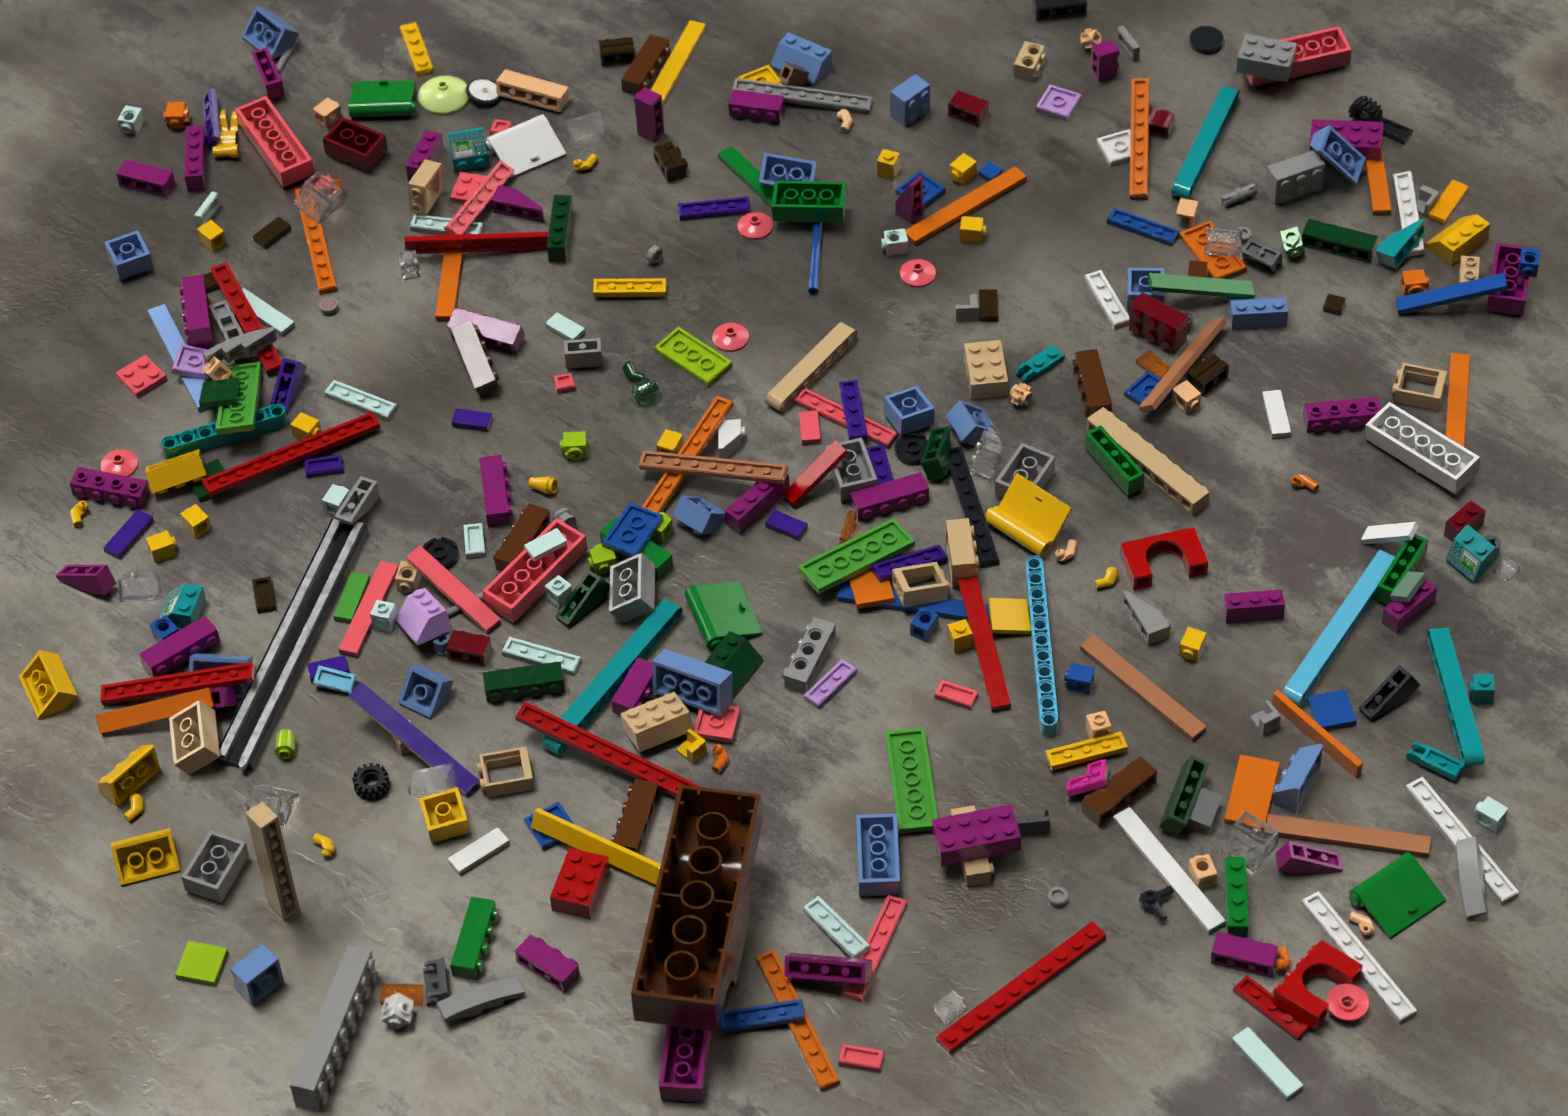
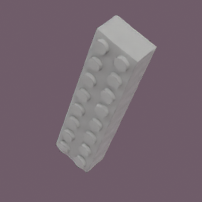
M347 946L290 1083L295 1107L320 1112L322 1105H325L327 1102V1092L329 1087H332L334 1084L335 1072L341 1067L342 1055L348 1050L349 1038L351 1034L355 1033L358 1017L362 1016L364 1001L369 999L371 984L375 983L377 979L375 960L370 950Z

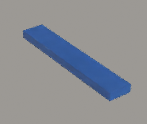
M1505 273L1397 297L1398 314H1406L1506 291L1508 287Z

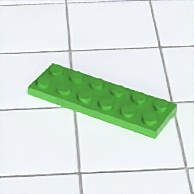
M261 362L227 366L233 372L228 379L240 378L241 385L237 404L219 406L216 424L217 435L249 432L255 429L262 372Z
M892 518L798 565V572L818 594H821L870 569L873 564L886 561L914 547L915 540Z
M925 727L885 731L899 834L932 831V819L938 818Z

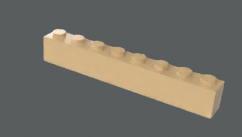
M1102 407L1087 418V432L1101 425L1144 472V478L1193 516L1209 504V491L1205 486H1201L1191 475L1186 474L1177 464L1171 462L1165 454H1161L1151 443L1146 442L1138 433L1131 430L1126 423L1116 418L1112 412Z
M262 801L250 808L246 813L268 905L284 921L297 912L300 907L278 816Z

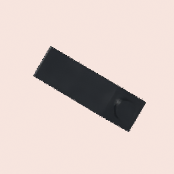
M1033 0L1036 21L1087 15V0Z
M1398 665L1359 709L1370 719L1374 720L1406 701L1421 685L1408 671Z

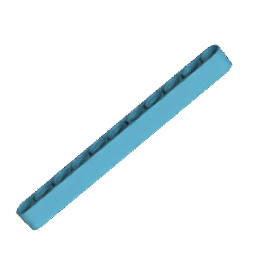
M1382 550L1377 552L1285 686L1282 693L1300 707L1375 599L1377 585L1395 556Z
M1033 555L1026 559L1025 577L1039 726L1043 736L1053 737L1058 731V710L1044 567L1042 559L1039 556Z

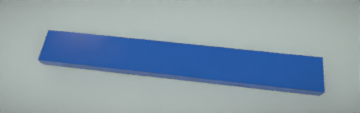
M841 583L837 601L855 603L850 583ZM892 590L895 602L874 606L918 613L920 608L923 607L934 611L939 617L957 620L966 619L968 621L962 600L948 598L945 601L903 607L895 590ZM985 604L988 620L990 623L988 605Z

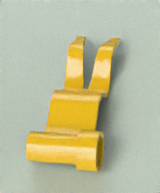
M221 110L220 139L218 146L213 147V157L239 158V146L235 144V135L238 133L236 111L232 113L231 127L228 130L225 110Z

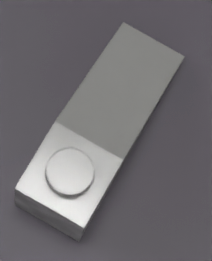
M360 476L335 514L334 519L353 524L371 510L380 496L377 481Z
M1123 591L1122 604L1146 644L1149 646L1168 639L1169 630L1171 629L1169 620L1165 619L1163 614L1130 592Z

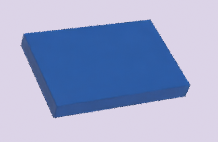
M629 503L603 540L602 547L630 558L640 554L664 520L663 515Z

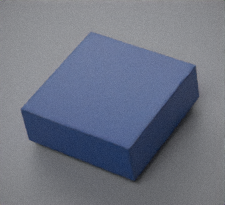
M990 161L978 171V175L987 181H991L1003 174V169Z

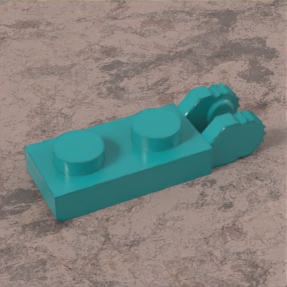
M1052 344L1025 363L1017 366L1015 373L1018 376L1024 374L1023 380L1028 382L1035 377L1038 378L1064 361L1065 354Z
M1415 741L1411 746L1412 750H1408L1405 754L1408 760L1413 763H1419L1454 781L1464 769L1460 760Z

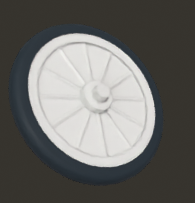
M477 78L471 80L466 86L468 97L479 104H494L502 97L496 95V82L490 79Z

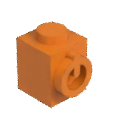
M167 102L166 112H163V120L167 122L168 129H185L186 123L190 122L189 107L186 108L185 102Z
M1424 269L1402 271L1400 284L1403 296L1426 291V288L1429 287V278L1425 276Z

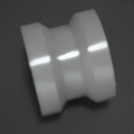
M561 508L553 515V521L557 518L572 528L576 525L577 520L571 515L568 508Z

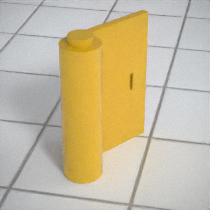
M1016 473L999 506L989 508L985 517L987 523L1042 558L1050 550L1072 508L1019 473Z

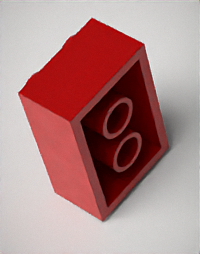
M569 848L550 895L552 911L591 919L610 871L608 856Z

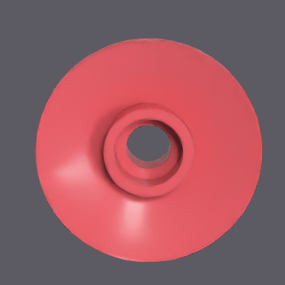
M751 212L739 219L737 227L743 237L756 240L762 239L771 233L773 221L764 213Z
M923 259L910 260L903 264L900 269L901 280L912 287L927 286L936 277L935 267Z
M726 323L717 327L713 332V343L720 350L728 352L737 351L746 346L749 341V333L740 324Z
M123 449L108 453L101 461V470L103 472L128 477L138 467L136 455L129 450Z
M1353 984L1337 985L1327 995L1328 1010L1333 1016L1344 1021H1354L1363 1017L1369 1007L1367 994L1360 987Z

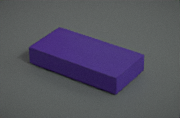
M456 408L452 419V426L488 431L493 416L492 413Z
M342 455L304 460L306 478L344 473Z
M774 509L766 520L765 527L799 540L808 528V524Z
M345 655L307 664L311 683L314 681L319 665L349 673Z

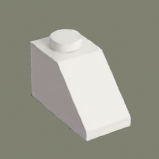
M741 419L724 420L718 428L719 458L726 459L742 446V438H745V427H741Z

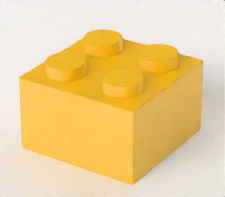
M458 787L419 798L431 843L470 833Z

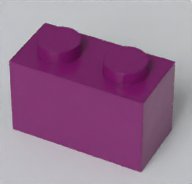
M1112 40L1092 45L1091 71L1098 82L1117 76L1120 52Z

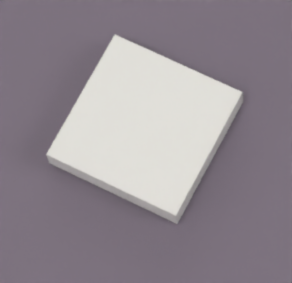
M1130 129L1097 138V144L1110 166L1130 161Z

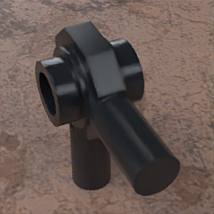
M1169 885L1158 892L1147 890L1140 894L1139 903L1145 910H1153L1161 922L1165 921L1167 915L1159 905L1162 898L1174 893L1173 888Z

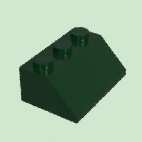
M729 631L704 663L732 672V694L734 699L761 665L763 657L746 638Z

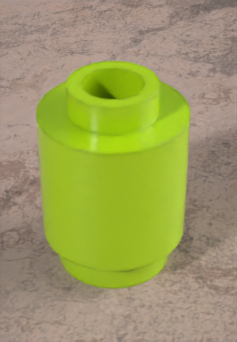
M283 729L276 736L275 755L281 759H288L294 756L296 737L293 731Z

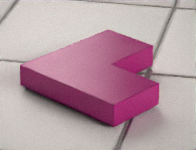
M1103 759L1088 764L1086 775L1068 780L1066 787L1068 797L1106 786L1109 766L1107 760Z

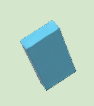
M319 665L313 685L350 694L353 691L357 676Z

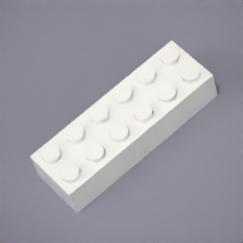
M1390 402L1366 424V440L1454 494L1460 491L1479 472L1480 457Z

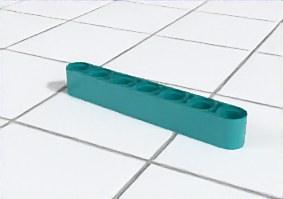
M274 404L257 409L255 429L249 432L217 435L216 421L166 436L161 440L163 455L168 460L197 449L203 452L283 428L287 425L285 407L281 404Z

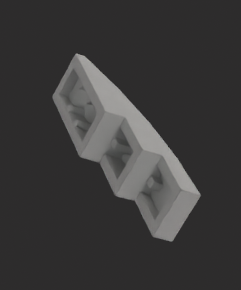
M227 300L209 305V309L224 341L243 334L233 312L230 310ZM241 355L234 361L236 362L246 357L244 355Z
M269 327L248 332L210 348L202 353L204 364L206 365L214 356L220 361L224 359L227 363L232 362L241 355L248 359L277 340L275 328Z
M1474 836L1456 841L1458 868L1466 917L1471 918L1488 914L1485 895L1487 894L1483 879L1485 873L1478 838Z
M517 976L496 980L457 993L437 1002L436 1006L444 1021L481 1015L483 1009L502 1006L504 1000L521 998L525 991Z

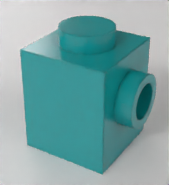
M1473 674L1472 682L1468 683V692L1472 696V704L1493 703L1495 692L1493 674Z

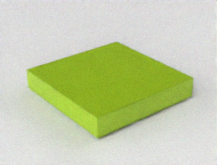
M188 941L175 973L176 979L215 986L228 954V949Z

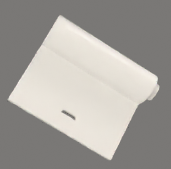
M543 114L487 137L485 142L488 152L496 153L499 160H502L515 170L510 179L566 155L564 148Z

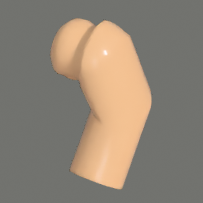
M842 109L838 111L837 117H840L839 120H843L840 130L843 133H847L853 119L848 110Z
M1071 539L1067 543L1066 550H1056L1055 556L1057 560L1065 562L1073 558L1076 552L1077 541Z
M1354 911L1351 912L1349 921L1358 924L1363 935L1370 936L1374 932L1371 919Z

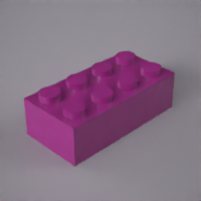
M1312 119L1310 143L1315 132L1330 125L1366 158L1365 162L1366 160L1381 161L1383 122ZM1317 152L1322 160H1326Z
M1496 243L1492 276L1505 273L1508 290L1489 294L1486 311L1524 315L1529 277L1518 276L1521 249L1524 246Z
M203 274L182 277V285H179L180 295L184 296L181 298L182 309H185L182 315L184 323L187 322L184 325L185 336L189 335L187 337L188 346L209 350L214 347L209 299Z
M1012 804L932 819V833L941 866L1021 851V836Z
M667 1025L659 1080L660 1099L703 1101L711 1031Z

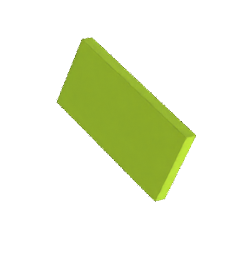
M677 327L654 347L655 353L707 387L733 366L731 360L680 327Z

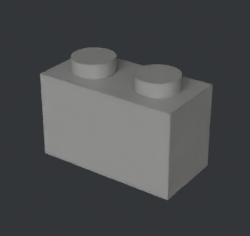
M601 338L565 340L564 355L566 369L603 366Z

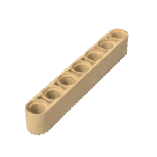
M840 322L768 393L765 399L766 404L780 412H784L804 388L807 389L853 344L857 338L858 331Z

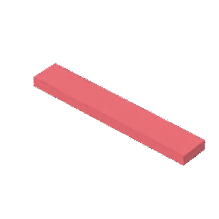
M500 160L444 230L451 235L464 234L492 200L498 185L503 186L515 170Z
M806 388L794 399V404L808 411H818L819 416L847 429L843 406ZM864 417L868 440L878 445L884 444V447L888 449L897 439L898 433Z
M418 546L406 556V560L485 633H488L500 623L501 618L423 547Z
M380 561L340 644L339 653L358 657L372 627L370 613L376 600H385L397 574L398 565Z
M887 895L866 940L870 945V950L859 957L860 959H872L871 981L867 982L864 986H854L852 983L847 982L842 992L843 997L859 1002L863 1001L907 906V900Z

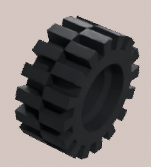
M1360 96L1349 107L1348 113H1350L1349 117L1353 118L1351 121L1379 122L1383 116V110L1380 109V105H1377L1378 102L1376 100L1375 102L1372 101L1373 98L1370 97L1368 99V96Z
M369 763V766L363 764V768L359 766L357 768L358 772L355 771L353 773L354 790L356 795H360L362 800L366 797V801H370V798L376 801V797L381 799L383 798L382 793L384 795L388 793L387 790L390 789V782L385 767H380L378 763L373 766V763ZM371 778L379 780L374 785L364 784L366 780Z

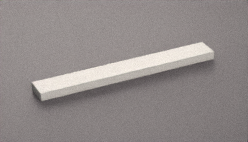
M1423 777L1406 785V791L1456 851V841L1473 837ZM1479 845L1485 873L1483 877L1485 886L1501 905L1518 897L1519 891Z
M1130 807L1113 816V821L1165 883L1173 888L1175 895L1208 934L1225 925L1226 920Z
M1319 891L1301 901V905L1338 950L1363 964L1361 978L1399 1024L1417 1014L1416 1008Z

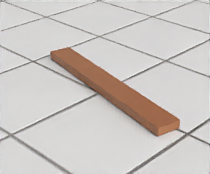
M1224 317L1212 319L1207 323L1138 408L1141 413L1157 409L1225 326L1227 321Z
M644 450L639 462L640 470L784 484L788 471V466L783 464Z
M1095 635L1080 645V650L1192 742L1206 731L1207 726Z
M1268 814L1265 835L1400 854L1408 852L1414 856L1421 857L1429 856L1431 840L1429 836Z

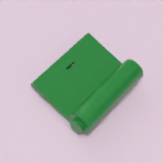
M354 81L349 99V116H413V113H416V102L412 100L416 81Z
M740 581L693 585L685 590L684 596L708 649L715 650L729 631L742 637L762 635L761 628Z
M1408 852L1349 891L1350 902L1360 908L1365 906L1388 938H1391L1446 900L1415 857Z

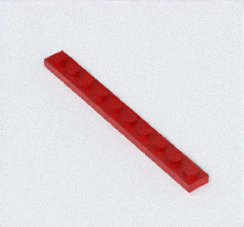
M370 412L202 480V485L208 495L212 497L379 430L380 423L374 414Z
M526 701L515 716L516 721L636 779L658 783L659 790L675 798L677 797L679 784L700 787V785Z
M1093 921L937 1035L936 1041L949 1054L953 1053L1104 941L1106 933Z

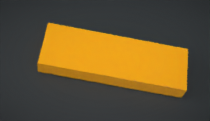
M1452 180L1429 212L1428 218L1445 224L1467 193L1469 186Z

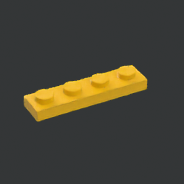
M414 22L400 26V31L416 75L420 76L434 72L417 23Z
M666 278L594 279L593 297H666Z
M1120 731L1046 750L1045 756L1051 771L1127 752L1128 746Z

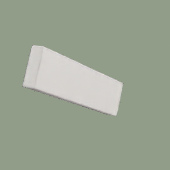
M1099 270L1084 275V280L1113 328L1117 329L1129 325V315L1103 272Z

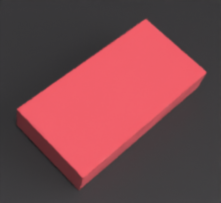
M818 411L799 412L802 444L821 443Z
M941 680L934 694V699L972 710L978 697V691Z
M842 1044L838 1065L880 1072L884 1051Z

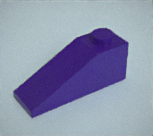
M283 358L270 405H283L286 415L303 381L306 366L303 363Z

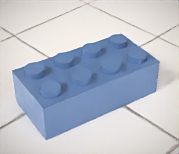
M664 649L652 660L653 693L664 696L675 692L684 704L721 716L733 704L731 671Z
M897 813L856 815L859 896L900 895Z

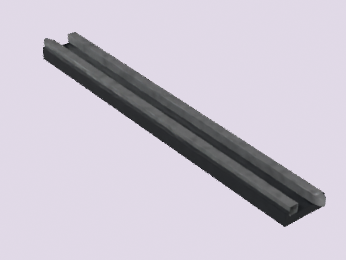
M334 518L331 519L254 675V682L250 683L219 746L220 757L216 759V762L238 767L241 771L245 769L254 770L368 535V528L363 523L356 521L355 525L352 526L343 524L342 521Z

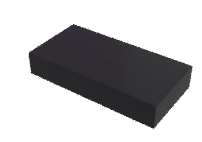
M1384 117L1379 121L1383 122V136L1405 145L1413 135L1412 129Z

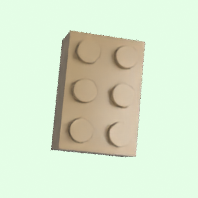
M1001 340L964 343V361L971 400L1008 396V377Z
M969 518L946 520V548L952 589H959L958 579L977 576L979 579L978 568H976L979 567V559L976 553H974L977 552L976 540L974 541V538H972L974 537V526H970Z
M675 692L620 713L624 731L639 752L684 735L689 728L692 731L694 730L690 712Z
M198 700L169 718L173 761L176 767L190 775L220 757L216 717L213 708Z

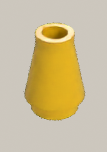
M553 476L531 477L529 479V488L550 495L556 493L558 480Z

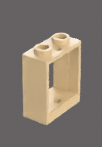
M424 160L409 181L410 212L426 216L443 192L441 163Z
M1403 363L1401 370H1397L1395 380L1398 383H1394L1392 388V394L1395 395L1394 402L1438 411L1445 387L1447 371ZM1406 379L1436 385L1434 394L1429 395L1402 389L1404 381Z
M937 562L892 569V586L903 607L948 600V592L951 590L948 580L946 581L944 571L940 569ZM932 579L936 582V584L910 588L908 583Z
M527 746L480 754L481 762L477 763L479 775L483 774L480 784L481 790H486L487 798L534 790ZM522 764L524 777L489 783L487 769Z

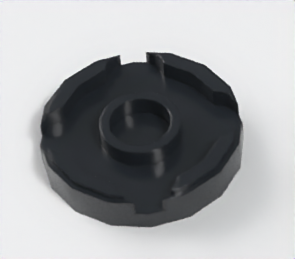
M1212 26L1197 27L1191 31L1189 36L1191 48L1198 53H1215L1222 48L1224 42L1222 32Z
M908 433L904 437L898 438L894 445L897 459L907 465L921 464L920 462L928 442L926 436L919 433Z
M441 537L442 539L433 538L427 541L423 548L446 569L451 568L458 561L459 551L457 544L453 540Z

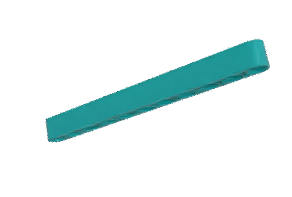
M664 599L560 718L579 728L585 729L618 691L636 659L644 660L677 623L683 612L682 607ZM547 735L542 740V746L557 755H562L569 747Z

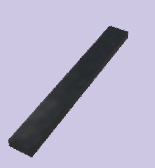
M962 447L950 448V466L948 470L964 519L969 518L970 526H974V537L972 538H974V541L976 540V556H978L980 568L998 565L999 558Z

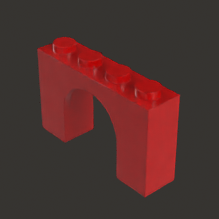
M1194 527L1120 543V557L1133 590L1152 586L1153 574L1147 560L1152 555L1161 552L1171 553L1179 557L1189 578L1205 575L1208 572V560Z
M1320 940L1316 946L1312 945L1307 956L1305 958L1302 957L1298 961L1296 968L1287 973L1284 982L1276 985L1273 990V1004L1315 1030L1326 1018L1329 1004L1309 992L1303 985V981L1313 976H1323L1339 985H1355L1361 978L1363 964L1325 941Z

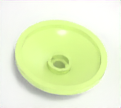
M453 76L432 78L424 83L418 92V100L421 107L427 112L436 115H448L458 112L467 105L470 98L466 93L467 84Z

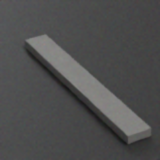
M735 78L733 89L781 95L784 96V102L837 110L846 109L852 112L867 114L870 113L872 97L738 78Z

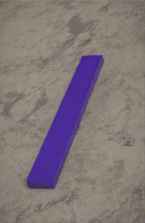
M361 682L348 695V698L455 788L458 787V790L465 796L480 783L477 777Z

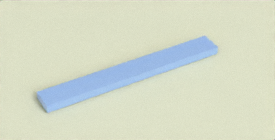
M163 304L149 309L148 314L174 363L180 344H186L166 305ZM180 375L198 412L210 408H200L199 405L204 380Z

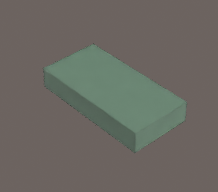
M1408 571L1390 595L1392 601L1409 602L1426 580L1425 573Z

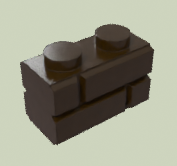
M633 37L599 41L602 66L633 62L635 58Z
M669 141L663 143V145L660 144L653 147V158L668 182L686 176L688 163L685 158L681 157V151L678 146L675 147L673 142Z
M1215 354L1209 358L1205 357L1197 367H1191L1188 370L1187 381L1202 396L1228 377L1229 365Z

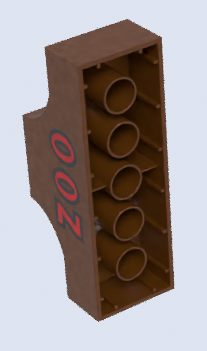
M679 784L631 990L634 1021L718 1032L728 986L736 987L750 921L752 876L763 824L761 794Z

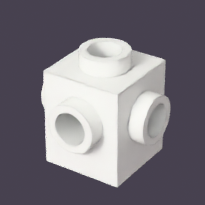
M398 992L386 998L382 1006L381 1021L395 1029L410 1023L414 1001Z

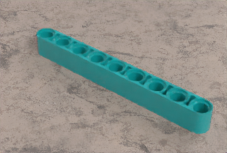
M1221 86L1176 177L1171 191L1172 196L1188 200L1191 198L1236 106L1240 90Z
M1449 628L1428 629V644L1462 766L1484 765L1485 756Z

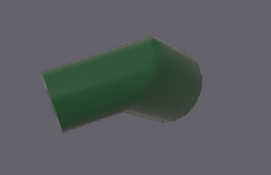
M627 361L624 363L623 371L627 379L638 382L645 380V374L636 372L633 362Z

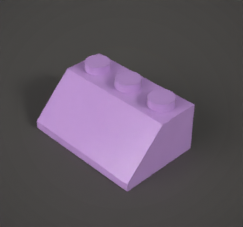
M425 588L418 589L407 596L396 618V623L417 645L453 630L446 609Z

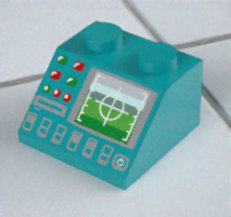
M483 127L448 133L454 172L489 167Z
M1467 524L1454 538L1446 560L1475 583L1495 562L1500 553L1496 547Z
M184 583L170 591L159 618L167 615L177 628H185L197 621L206 602L203 586Z

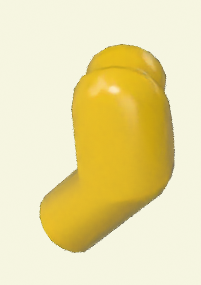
M591 154L584 162L581 159H576L573 165L577 171L589 170L598 161V156Z
M79 501L70 511L73 526L76 528L81 527L83 524L81 517L86 513L88 507L85 501Z
M1114 567L1107 568L1105 577L1094 581L1096 589L1113 586L1118 577V570Z
M133 794L129 798L131 808L123 814L128 822L132 821L143 811V798L140 794Z

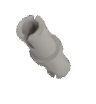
M1251 183L1241 189L1236 188L1234 192L1221 196V202L1225 201L1223 206L1227 207L1237 201L1242 202L1244 198L1257 194V188L1253 189L1255 184Z

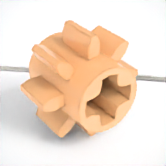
M1089 28L1085 29V33L1081 34L1080 41L1085 49L1090 48L1092 50V45L1101 43L1102 37L1097 29L1092 30Z
M1025 383L1015 384L1009 394L1012 397L1011 402L1021 407L1023 404H1029L1033 397V394L1030 392L1031 387Z

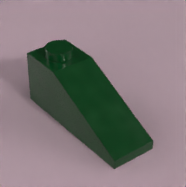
M949 426L931 431L920 462L928 480L942 479L947 475L950 466Z
M588 569L555 617L571 626L603 601L610 591V584Z

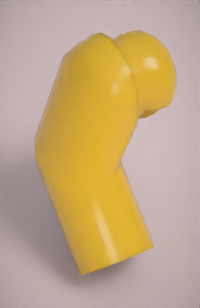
M318 833L314 834L312 842L323 847L322 855L331 857L332 852L335 851L333 841Z

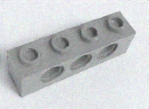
M815 617L811 624H807L804 638H800L796 653L791 655L789 667H786L783 671L782 678L784 679L785 688L804 694L809 690L836 637V624Z

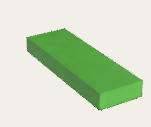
M356 572L350 573L334 613V620L351 623L370 581V575Z

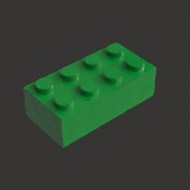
M775 181L771 205L773 221L844 223L848 197L846 182Z

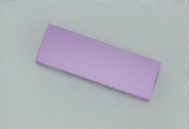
M841 659L804 694V700L817 709L821 708L857 673V668Z

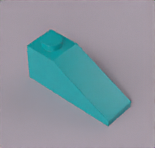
M1420 219L1385 238L1376 249L1379 263L1397 269L1427 233L1425 221Z

